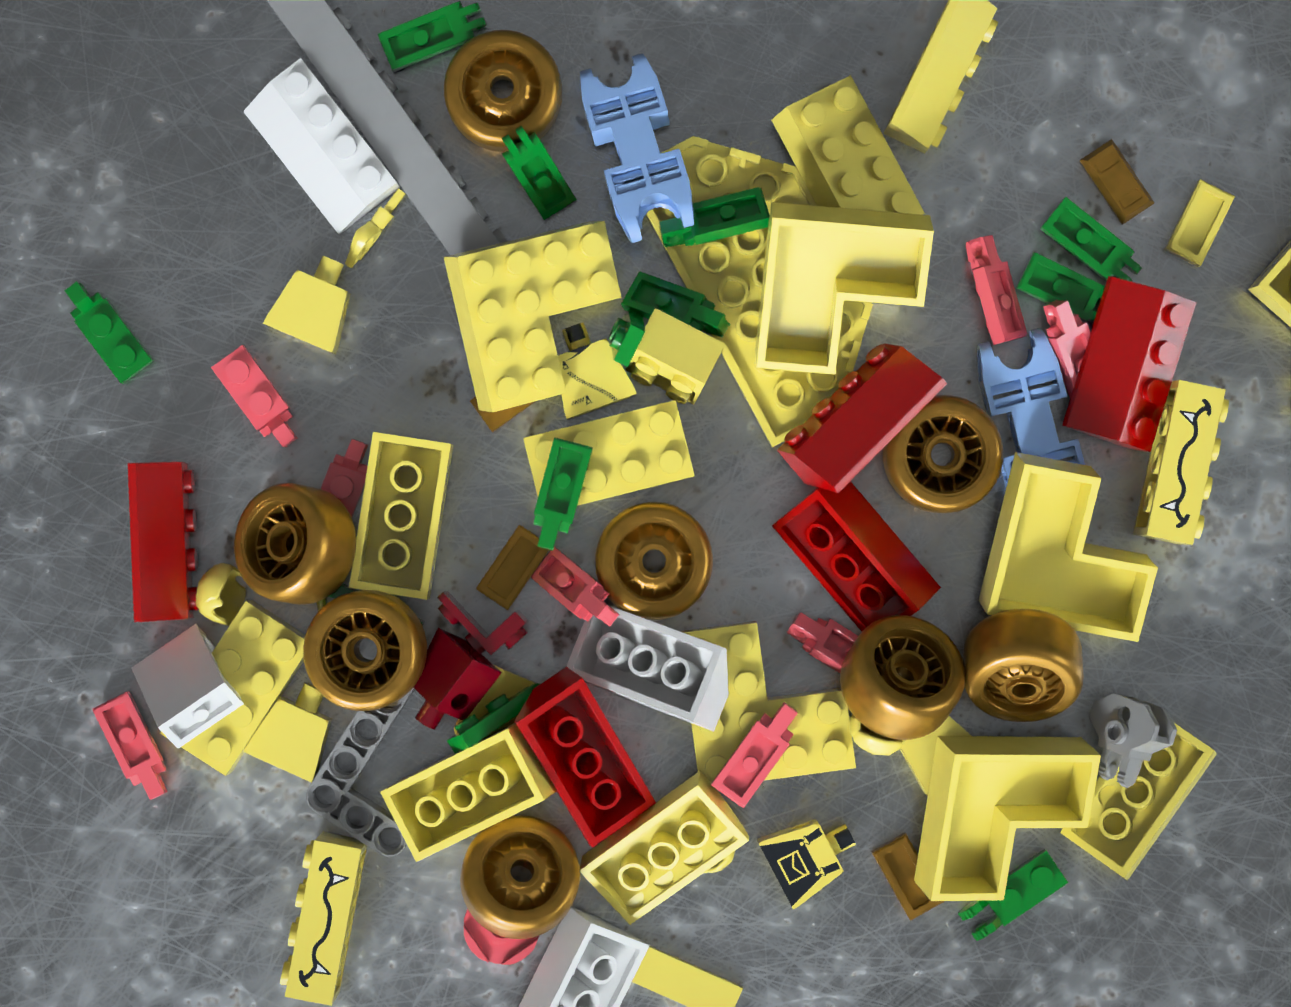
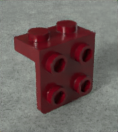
M448 591L442 592L437 597L442 602L438 610L452 625H457L460 622L468 630L469 633L465 636V639L479 654L487 651L492 655L503 645L510 649L528 633L523 627L529 620L519 610L512 613L489 635Z

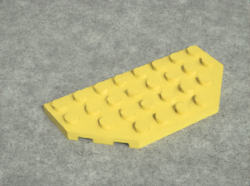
M692 136L662 152L680 149L690 181L693 203L759 187L762 188L769 215L771 202L817 206L796 166L775 162L756 154L732 147H725L696 136ZM662 207L648 211L646 215L685 287L704 294L707 300L713 302L716 306L714 308L715 311L726 315L725 318L730 323V326L723 338L712 334L711 336L725 343L721 354L771 447L773 448L784 442L786 434L794 427L804 424L813 415L811 412L814 406L821 400L830 398L840 388L838 385L842 378L853 372L873 307L872 302L844 300L835 374L756 368L755 348L768 227L698 245L685 246L684 244L665 247L660 233L659 221L676 217L669 209Z

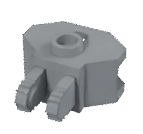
M1116 693L1093 702L1089 719L1099 736L1097 746L1103 747L1098 774L1101 778L1109 780L1114 778L1117 773V782L1125 788L1136 783L1143 760L1150 761L1153 753L1173 745L1177 733V728L1167 709L1135 697L1127 698Z

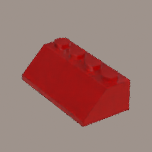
M1108 276L1062 426L1124 448L1151 452L1196 302L1162 289Z
M886 343L880 344L866 355V362L857 371L850 372L842 378L838 385L840 388L830 398H825L814 406L811 412L813 415L804 424L794 427L786 434L785 442L777 451L805 484L839 493L947 385L946 381L904 347Z
M186 462L128 463L134 622L194 618L193 610H198L196 606L197 587H192V571L198 570V553L196 548H191L190 532H196L195 509H189V493H194L195 491L194 471L188 470V463Z
M851 481L839 493L816 487L772 525L861 631L871 623L888 616H912L941 588Z
M566 666L533 689L514 721L589 846L593 848L656 804L581 676Z

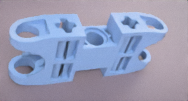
M643 53L632 56L634 66L631 67V77L626 84L620 87L612 88L605 86L600 82L598 76L593 77L591 68L580 71L582 101L595 147L614 141L619 156L620 166L603 171L616 217L631 243L642 240L640 229H643V218L648 211L654 208L662 207L669 209L676 218H681L684 228L694 225L691 186L680 149L660 154L654 135V129L668 126L670 122L658 78Z
M1041 328L1029 330L1031 349H1028L1026 363L1019 369L1006 367L1001 362L999 356L995 357L989 341L979 343L977 345L978 383L986 413L990 417L1003 413L1007 414L1016 452L1055 460L1072 457V460L1066 462L1085 465L1079 439L1061 443L1058 440L1049 402L1068 396L1058 359ZM1050 381H1052L1053 384L1033 389L1030 391L1028 390V387ZM1015 390L1018 391V394L993 399V396ZM1014 455L1003 457L1001 472L1005 487H1007Z

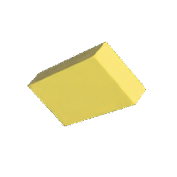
M1201 179L1198 180L1164 250L1200 267L1235 196Z

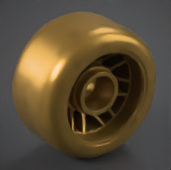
M493 30L473 37L455 53L445 74L444 98L449 115L462 135L482 148L504 152L508 148L501 138L508 134L514 144H517L521 139L514 129L519 126L523 127L528 136L535 132L539 139L551 129L561 108L562 84L554 59L538 41L517 31ZM497 81H510L514 85L512 94L507 98H497L492 94V87Z
M952 395L935 396L883 448L885 472L894 490L912 506L933 513L958 512L980 502L996 484L1001 473L1004 456L1002 438L992 418L975 403ZM939 443L946 445L951 452V459L945 466L937 465L931 457L933 447Z
M296 483L276 484L258 493L245 507L239 519L234 539L236 564L246 584L260 596L292 604H312L333 594L347 578L356 552L354 523L343 503L327 491Z
M647 502L625 509L608 523L597 544L595 568L599 583L609 593L607 597L616 607L647 620H661L683 613L700 599L711 578L713 554L706 532L692 515L671 504ZM656 549L664 554L666 562L662 570L649 572L644 568L642 559L649 550Z
M361 590L341 595L328 602L317 612L308 626L305 635L303 658L311 682L326 699L345 709L371 711L384 708L398 701L416 685L425 667L427 641L420 620L406 603L385 592ZM364 638L372 640L377 646V654L373 660L364 658L360 653V643Z
M1036 609L1002 611L979 622L971 630L965 641L963 650L965 689L974 705L990 716L1011 722H1034L1048 719L1069 708L1076 701L1082 690L1084 674L1080 639L1069 623L1054 614Z
M888 616L867 626L848 651L840 673L841 691L851 713L871 731L897 740L921 738L938 729L959 702L965 687L964 662L954 642L934 624L914 616Z
M515 815L480 831L470 843L461 868V892L471 915L488 931L510 939L533 938L554 928L569 912L579 889L580 865L572 843L556 826L537 817ZM515 866L525 867L531 872L532 878L527 882H518L512 877L510 870Z

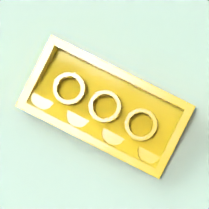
M1175 724L1177 733L1173 745L1153 753L1150 761L1143 760L1136 783L1128 788L1120 786L1119 782H1117V773L1114 778L1105 780L1101 776L1098 778L1088 828H1063L1060 832L1127 881L1217 755L1215 750L1177 724Z
M699 771L657 801L656 804L585 853L581 859L580 873L631 925L747 843L749 835L716 788L711 786V782Z

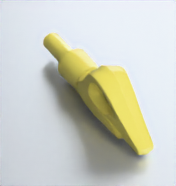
M398 188L385 207L382 208L380 206L372 219L355 232L345 262L347 267L353 268L358 260H361L377 241L382 230L394 217L391 213L406 195L402 190Z

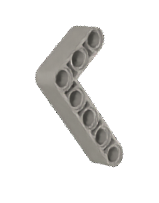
M414 688L403 698L399 699L396 706H386L371 711H357L306 792L307 804L315 813L386 857L400 854L407 846V843L402 834L401 843L398 846L390 847L383 843L381 839L383 829L393 827L400 832L392 814L354 790L352 786L414 692ZM362 719H370L376 723L378 734L374 739L367 740L359 735L358 724ZM349 752L355 756L357 766L354 771L344 772L338 767L337 756L339 753ZM328 785L334 790L335 801L333 804L324 805L317 800L316 789L318 786ZM353 806L363 807L368 813L367 824L363 826L354 825L348 817L349 809Z

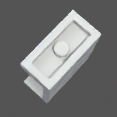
M194 624L131 667L157 727L177 748H180L244 704L239 693L223 677L212 654L216 645L197 624Z

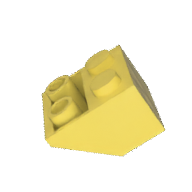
M655 308L645 326V333L636 352L625 370L630 372L631 377L645 386H652L654 384L665 390L666 395L670 399L676 400V402L681 404L689 402L694 405L725 343Z

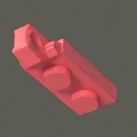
M993 235L979 237L966 242L968 261L971 263V269H973L976 291L981 300L986 318V327L990 333L993 345L1026 337L1028 333L1008 262L1000 260Z
M1055 300L1043 306L1047 322L1051 326L1046 331L1049 343L1058 359L1068 395L1071 398L1091 332L1087 322H1082L1078 314L1072 313L1067 300Z
M241 345L211 367L255 429L260 431L264 437L272 432L282 447H287L298 439L286 423L293 417L288 410L290 407L244 345Z
M351 439L345 457L336 454L333 462L330 463L321 486L322 490L331 493L343 503L352 518L365 486L367 465L361 463L368 447L366 443Z
M556 547L548 553L531 576L536 583L580 619L583 618L588 622L594 615L610 627L619 616V613L604 602L609 595L604 590V587Z
M801 612L795 617L787 631L788 634L803 643L802 648L809 652V655L838 673H841L843 661L858 635L832 619H829L828 622L820 618L814 621Z
M130 691L93 708L95 717L126 779L129 778L134 786L142 783L150 800L168 792L160 773L166 771L163 763L164 759Z
M783 702L772 718L764 713L760 720H757L712 781L711 786L744 808L790 745L789 741L794 734L787 727L798 712Z

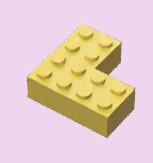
M771 202L755 348L756 368L835 374L844 300L924 307L934 233L930 215Z
M605 221L584 222L444 257L479 410L493 413L565 394L566 390L549 316L622 298Z
M1015 452L978 601L988 615L1011 609L1042 610L1062 618L1075 631L1138 642L1158 567L1147 554L1085 543L1101 482V477L1091 466Z
M756 621L680 631L727 649L729 695L716 728L713 732L691 723L697 772L701 771L711 783L754 723L760 720L764 713L772 718L783 702L798 712L787 727L794 735L789 741L790 745L765 780L856 768L853 741L849 729V711L841 688L767 697Z
M937 736L914 877L915 883L931 901L1004 900L1016 828H1088L1101 755L1082 737Z

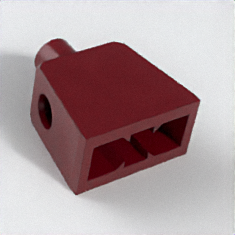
M438 628L427 649V658L422 675L413 687L425 699L415 716L416 720L426 727L435 730L444 714L459 720L466 719L502 672L485 656L479 654L467 640Z

